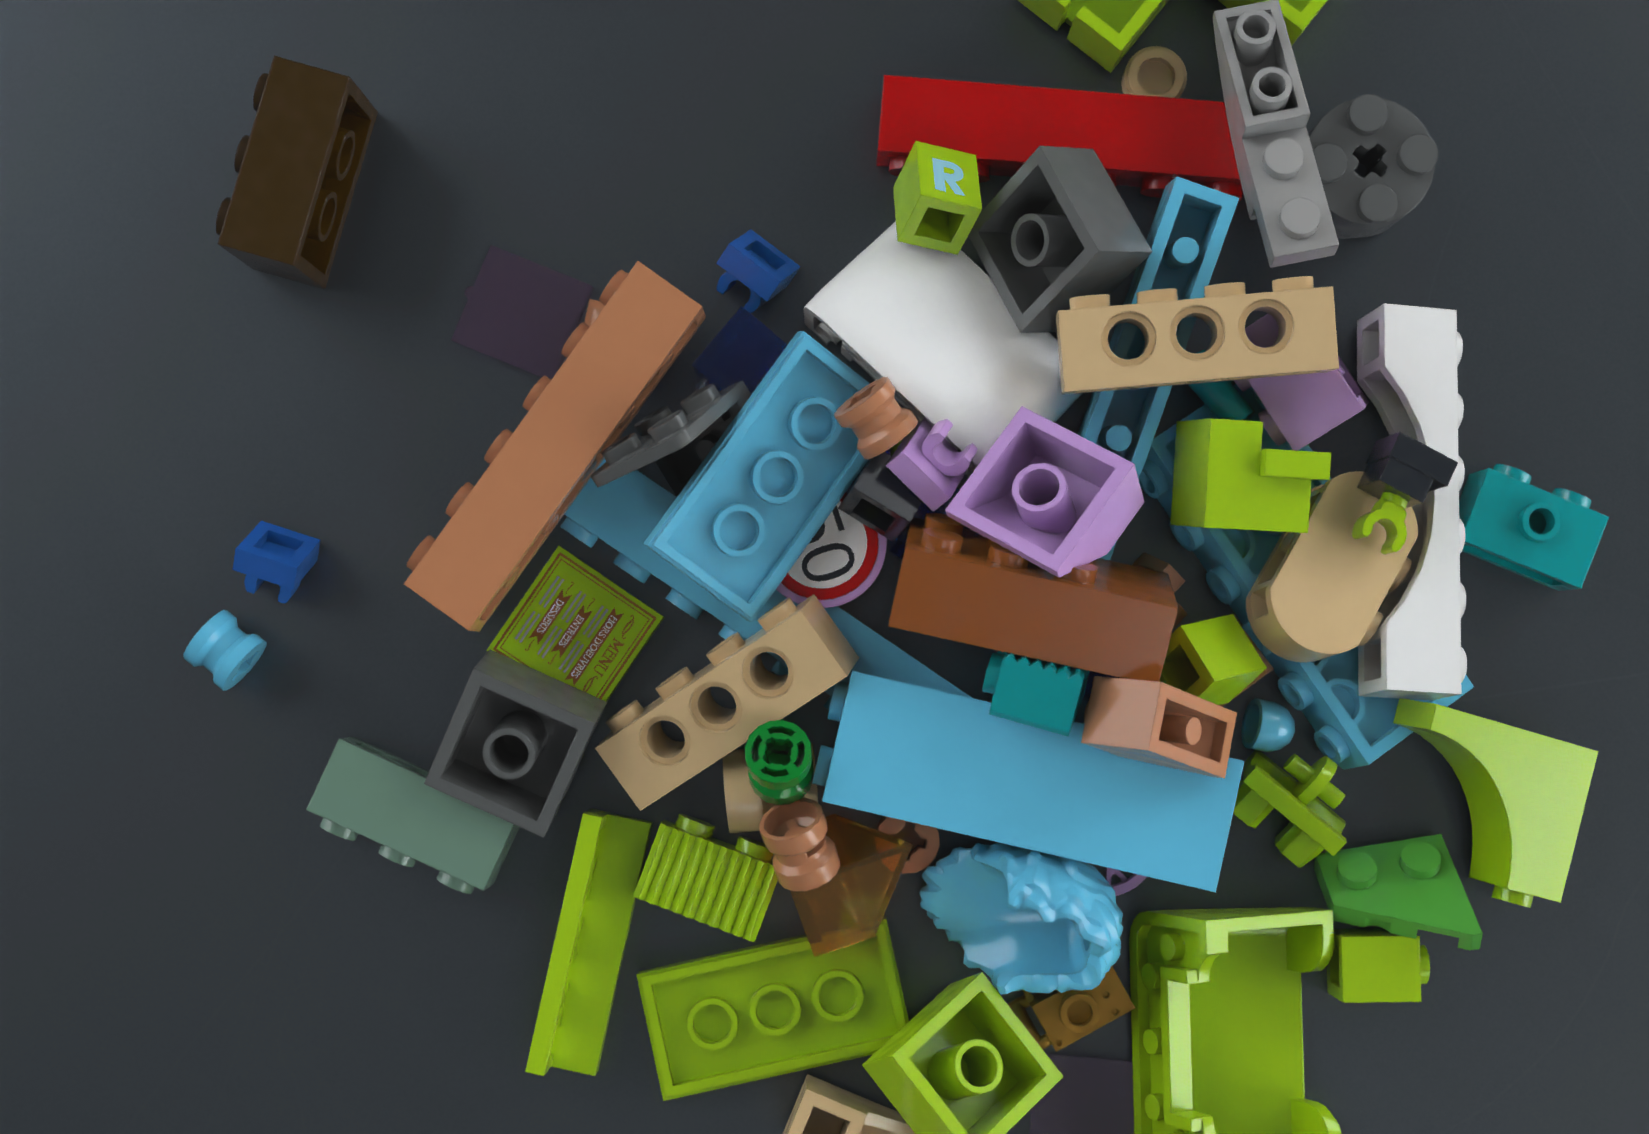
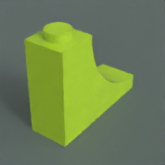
M1399 698L1393 723L1417 733L1431 743L1450 764L1465 793L1470 811L1473 838L1472 859L1468 877L1493 884L1494 888L1491 897L1531 908L1534 896L1561 903L1598 751L1439 704Z

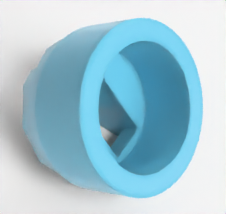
M1253 699L1247 706L1242 721L1241 737L1244 747L1257 751L1272 752L1282 749L1291 742L1295 734V720L1288 709L1273 701Z

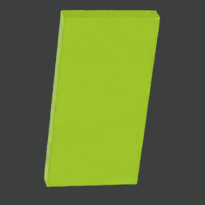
M886 916L642 970L636 974L663 1101L873 1055L909 1022Z

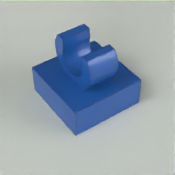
M750 229L730 242L716 264L726 271L718 280L717 291L723 295L739 280L750 289L751 296L745 304L743 311L751 314L766 301L768 302L785 289L801 266Z
M260 521L236 547L232 570L246 574L244 580L247 592L252 594L260 588L264 581L279 585L278 602L286 604L298 590L301 580L317 562L321 540Z

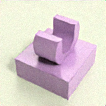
M925 419L920 421L902 440L886 465L933 512L952 497L978 449L972 443L966 446L963 451L958 452L945 439L953 426L948 419L941 420L934 426Z

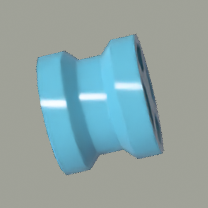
M222 610L200 628L186 647L183 657L193 667L204 666L213 674V683L223 691H227L241 681L253 668L263 654L267 642L257 634H246L238 628L237 618L228 610Z

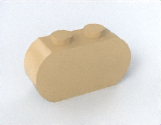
M1363 471L1347 472L1328 480L1325 484L1311 489L1308 533H1282L1246 597V612L1253 632L1268 650L1281 658L1293 662H1313L1349 651L1357 646L1365 645L1373 637L1381 624L1383 615L1378 609L1388 592L1394 591L1410 571L1412 560L1407 556L1418 538V524L1412 506L1405 509L1407 515L1404 523L1407 536L1404 545L1399 551L1386 555L1381 553V548L1386 541L1387 535L1384 527L1377 522L1373 525L1372 532L1368 537L1360 539L1352 537L1353 526L1357 519L1370 512L1374 504L1380 500L1357 488L1364 473Z

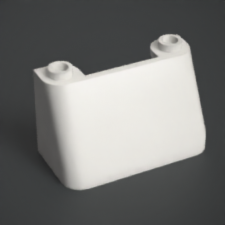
M896 221L804 306L805 325L827 345L831 341L837 344L842 340L841 354L850 362L853 359L874 380L888 377L896 389L894 398L904 408L911 409L919 422L925 419L934 426L937 422L948 419L953 426L945 439L957 451H963L966 446L972 443L978 448L965 473L968 478L1022 406L1055 423L1083 394L1062 395L1058 340L1049 332L1020 333L992 279L962 250L957 255L898 242Z

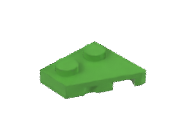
M1441 834L1339 850L1335 856L1325 852L1315 857L1314 871L1328 909L1333 910V921L1359 927L1378 926L1391 934L1416 939L1419 929L1459 938L1458 948L1470 951L1480 949L1483 935Z

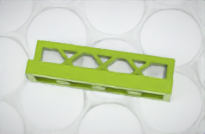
M593 808L582 814L525 1072L545 1076L550 1067L596 1076L636 898L633 895L642 874L653 825L652 821Z

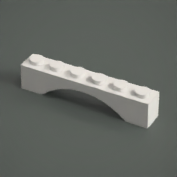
M1384 303L1357 320V382L1376 407L1389 435L1402 432L1458 462L1448 486L1428 492L1422 504L1412 506L1418 524V538L1407 556L1412 560V566L1403 582L1394 591L1387 593L1378 611L1382 613L1383 618L1376 633L1365 645L1358 646L1359 696L1436 700L1462 694L1461 683L1466 676L1467 657L1464 649L1461 647V617L1466 607V591L1463 584L1460 583V553L1465 544V527L1462 520L1459 519V490L1464 481L1465 468L1462 458L1458 455V428L1463 419L1464 404L1461 395L1458 394L1457 366L1462 357L1463 341L1460 333L1457 332V310Z

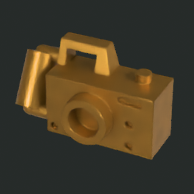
M1113 966L1110 967L1109 972L1105 973L1101 983L1092 990H1069L1061 993L1055 989L1050 993H1036L1034 995L1031 992L1022 990L1024 995L1008 1003L1009 1007L1040 1047L1044 1050L1052 1045L1056 1052L1135 1009ZM1029 1006L1032 1007L1045 1031V1034L1042 1036L1039 1035L1026 1011V1008Z

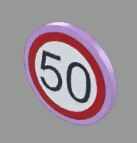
M848 490L776 588L784 597H790L797 604H800L813 594L824 608L846 604L862 595L873 584L880 573L886 555L887 539L838 509Z

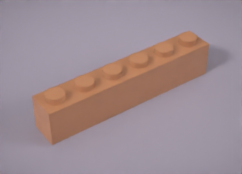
M639 261L635 263L629 273L621 269L612 277L600 296L599 301L605 306L591 326L583 322L572 332L561 351V355L567 358L552 379L544 375L533 386L523 403V408L528 411L514 432L506 428L497 436L484 457V461L490 464L475 486L467 482L457 491L445 511L451 517L447 525L436 539L431 535L427 536L418 545L407 562V567L413 572L407 578L404 585L468 631L480 632L589 481L590 475L604 460L601 454L602 451L620 438L706 318L703 307Z

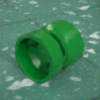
M784 720L769 721L758 726L749 735L745 745V761L748 768L749 781L755 794L765 802L774 805H789L802 799L810 790L814 777L811 743L806 733L796 724ZM776 751H785L788 754L776 753Z

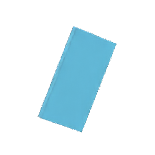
M797 331L643 544L749 622H753L869 460L864 459L857 449L858 438L852 429L841 427L835 419L834 413L847 399L870 383L806 332Z

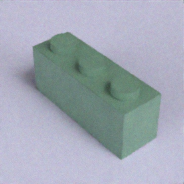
M356 737L339 738L306 809L323 817L320 823L322 829L350 841H355L358 834L378 842L381 844L378 853L400 865L413 868L416 861L435 868L439 870L436 879L440 883L462 893L472 894L475 887L484 891L495 883L520 828L519 826L425 785L424 782L429 771Z

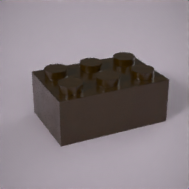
M274 56L269 74L263 73L255 87L253 107L257 113L250 136L244 135L236 150L234 167L238 177L232 197H226L222 201L217 213L216 233L220 235L217 244L253 270L325 290L378 111L351 77Z

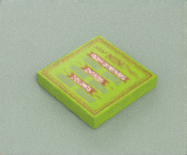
M558 545L486 651L491 649L608 702L665 617Z

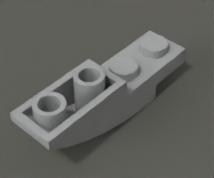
M1269 0L1214 11L1213 26L1221 86L1236 164L1250 220L1257 219L1269 266L1273 268L1334 256L1338 249L1339 241L1306 128L1311 113L1279 0Z

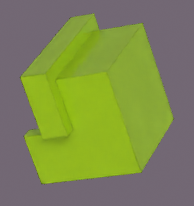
M1213 418L1177 421L1170 525L1308 533L1311 480H1330L1331 453L1261 449L1263 422Z

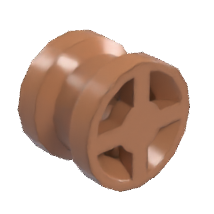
M882 377L863 387L847 399L834 413V417L841 427L852 429L857 436V449L864 459H871L889 450L905 438L918 424V419L912 410L902 408L894 398L896 389L888 377Z
M883 816L878 822L875 831L876 850L882 862L891 870L903 874L917 873L927 868L936 858L940 847L939 832L934 827L917 823L913 825L912 822Z

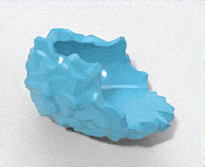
M999 842L992 845L976 843L972 848L958 847L952 849L950 855L937 861L936 866H927L926 870L922 873V878L927 885L922 887L919 892L921 908L926 910V914L930 919H933L937 929L945 930L949 941L958 942L964 950L963 964L970 969L980 968L991 978V982L997 988L1000 995L1020 990L1031 993H1050L1055 989L1061 993L1069 990H1092L1101 983L1105 973L1109 972L1110 967L1116 963L1121 955L1120 936L1123 931L1121 924L1123 912L1116 904L1114 888L1109 885V882L1096 867L1089 863Z

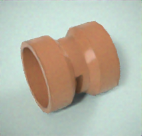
M802 798L789 805H776L763 815L759 823V831L765 847L775 854L772 860L778 882L783 888L791 891H808L818 888L829 882L837 874L841 866L835 843L828 836H825L828 827L822 806L815 800Z

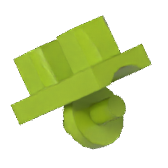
M1255 750L1244 762L1243 779L1239 784L1233 814L1247 826L1255 829L1274 808L1283 814L1290 822L1275 837V846L1281 854L1299 868L1318 856L1324 849L1332 856H1335L1347 843V839L1341 835L1346 826V821L1322 802L1324 801L1332 809H1335L1345 797V794L1330 782L1337 770V763L1326 755L1310 766L1297 754H1293L1285 762L1283 768L1298 780L1297 782L1261 751Z

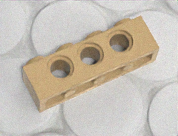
M1302 276L1272 280L1273 292L1246 294L1245 283L1234 282L1204 286L1205 298L1178 300L1176 288L1137 292V304L1110 306V295L1108 294L1069 298L1070 310H1058L1056 314L1062 395L1324 373L1339 369L1333 286L1314 288L1313 276ZM1263 311L1270 314L1276 320L1278 337L1271 347L1263 348L1256 346L1248 339L1245 332V322L1251 312ZM1196 317L1203 320L1209 326L1211 343L1205 352L1190 353L1180 346L1176 331L1182 319ZM1120 323H1130L1141 330L1145 339V345L1139 357L1122 359L1111 351L1108 344V335L1113 326Z
M814 594L797 606L790 597L783 600L757 620L763 629L745 641L738 632L731 635L706 654L711 662L709 665L694 675L687 666L682 668L656 687L655 690L660 697L643 708L638 700H635L606 721L611 731L595 749L640 811L746 743L749 735L758 726L769 721L783 719L849 675L859 656ZM772 652L779 655L788 667V674L776 675L768 671L762 663L761 653ZM721 687L729 691L734 697L736 708L728 709L718 705L711 695L710 688ZM661 721L675 723L682 730L685 741L679 742L670 739L663 732Z

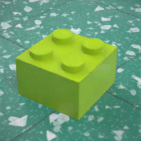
M983 972L950 983L862 1064L915 1134H1006L1064 1077Z

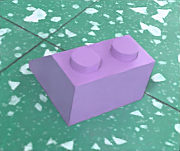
M1266 314L1246 327L1245 332L1248 339L1254 345L1267 348L1271 347L1277 340L1278 325L1270 314ZM1339 355V369L1330 372L1234 380L1243 392L1252 387L1266 409L1259 412L1258 417L1263 422L1264 428L1276 445L1280 446L1287 441L1293 450L1298 451L1358 414L1367 406L1369 401Z
M1022 406L950 502L945 512L951 519L1060 578L1070 573L1073 567L1088 564L1107 555L1144 504V498L1134 463Z

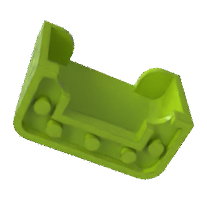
M1316 907L1174 909L1141 912L1134 918L1129 937L1131 1001L1135 1006V1009L1131 1010L1134 1134H1341L1337 1120L1326 1106L1317 1101L1305 1099L1301 972L1322 971L1329 964L1336 941L1333 930V910Z

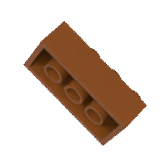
M927 513L925 520L913 517L910 522L888 626L1119 678L1159 682L1178 605L1168 573L1099 558L1088 564L1073 567L1070 573L1058 578L979 533L964 529V525L951 519L946 514Z

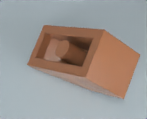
M1094 676L1090 699L1084 712L1085 724L1081 743L1120 757L1225 779L1237 712L1163 682Z

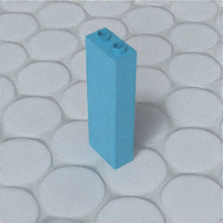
M851 671L848 683L838 682L835 684L827 719L839 722L834 748L821 745L812 784L824 786L822 802L1216 893L1245 761L1229 757L1225 779L1120 757L1083 744L1081 739L1084 724L1078 722L1073 723L1069 737L990 715L991 702Z

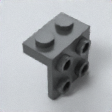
M743 380L721 391H718L714 383H711L680 402L682 410L671 413L668 406L655 410L634 425L639 433L638 436L635 432L631 433L602 451L601 454L605 458L606 463L590 475L597 487H601L655 461L675 495L678 496L749 399L751 393Z

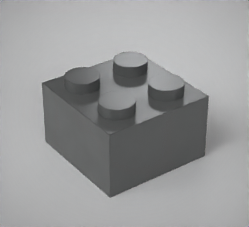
M1039 146L981 211L968 235L1020 333L1057 332L1056 314L1058 310H1070L1069 298L1099 294L1110 295L1152 253L1151 248L1094 149Z
M490 649L472 670L424 784L544 838L561 807L607 702Z

